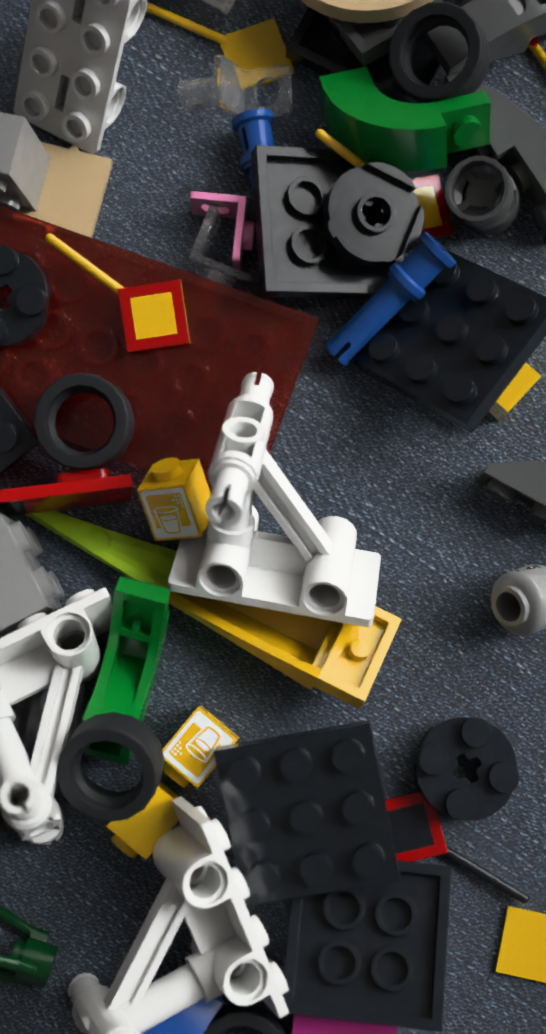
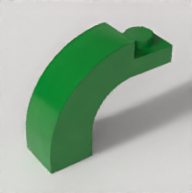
M367 66L319 76L323 119L330 135L357 155L363 162H382L403 171L435 170L447 167L448 153L490 144L491 102L485 91L430 103H406L391 99L382 94L376 88Z
M120 576L114 590L110 631L102 667L82 723L94 715L110 712L130 715L143 723L168 628L171 611L168 610L171 589ZM106 740L91 743L83 752V754L124 765H129L133 753L119 743Z

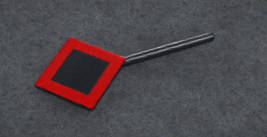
M419 791L386 799L397 859L399 861L413 862L444 855L520 903L526 904L529 902V896L446 845L438 812L427 804Z

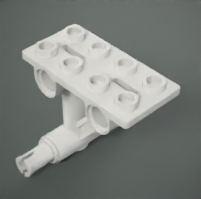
M32 0L13 109L14 114L25 117L28 122L76 145L90 154L98 152L101 148L104 130L116 120L126 98V86L116 81L124 43L131 39L138 31L146 13L147 0ZM236 0L202 1L227 14L232 9Z
M257 372L249 373L242 380L239 396L234 398L228 405L208 471L209 482L212 485L210 498L205 506V514L209 519L208 526L202 537L180 540L168 579V589H171L172 592L344 624L371 627L375 612L381 555L376 552L355 549L357 530L347 519L339 516H328L317 521L266 450L273 422V411L269 406V402L274 391V383L269 376L262 373L259 385H254ZM254 491L287 536L257 531L259 516L256 508L253 506Z
M106 588L95 592L93 589L80 591L66 601L65 607L48 615L44 612L31 615L18 624V630L0 638L1 811L7 823L19 833L21 840H27L32 844L50 845L54 839L58 841L63 835L65 820L63 810L53 798L58 781L57 767L59 755L67 743L81 682L90 681L94 678L102 666V655L96 637L110 630L113 606ZM49 687L32 759L30 760L13 724L16 716L11 706Z
M182 796L171 801L181 825L161 836L155 844L153 851L154 864L166 880L111 987L108 988L98 982V978L91 973L78 974L69 984L68 995L72 998L70 1000L73 1003V1020L84 1034H142L200 1000L204 999L208 1003L222 994L231 1002L240 1006H248L263 1000L279 1019L289 1014L282 996L289 991L287 982L278 965L274 961L269 963L263 947L270 944L268 935L259 918L255 914L250 916L244 902L246 898L250 897L246 881L237 867L230 868L224 851L231 848L227 834L217 818L210 820L200 805L194 807ZM185 919L192 936V954L185 958L186 964L151 983L182 920Z

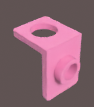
M191 191L189 200L192 214L236 219L232 265L234 274H241L244 250H253L255 221H247V197ZM206 204H219L225 207H213Z

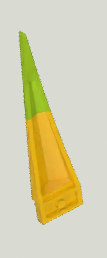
M57 511L25 514L127 578L168 588V579L177 551L133 538ZM172 591L169 598V603L309 690L315 687L359 710L370 692L402 620L375 606L372 626L363 627Z

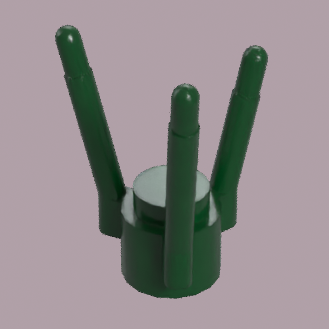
M0 905V919L29 938L27 942L17 939L11 956L0 954V967L7 968L0 969V981L13 982L30 988L33 985L45 988L59 947L47 943L50 932L33 927Z

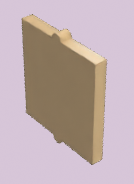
M41 142L51 158L36 211L20 208L19 212L15 213V222L47 229L53 235L59 232L92 240L113 165L112 159L81 152L76 145L65 148Z

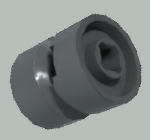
M484 155L471 156L459 162L450 172L446 181L445 198L450 209L473 231L481 234H496L507 229L517 218L521 208L520 191L515 181L496 159Z

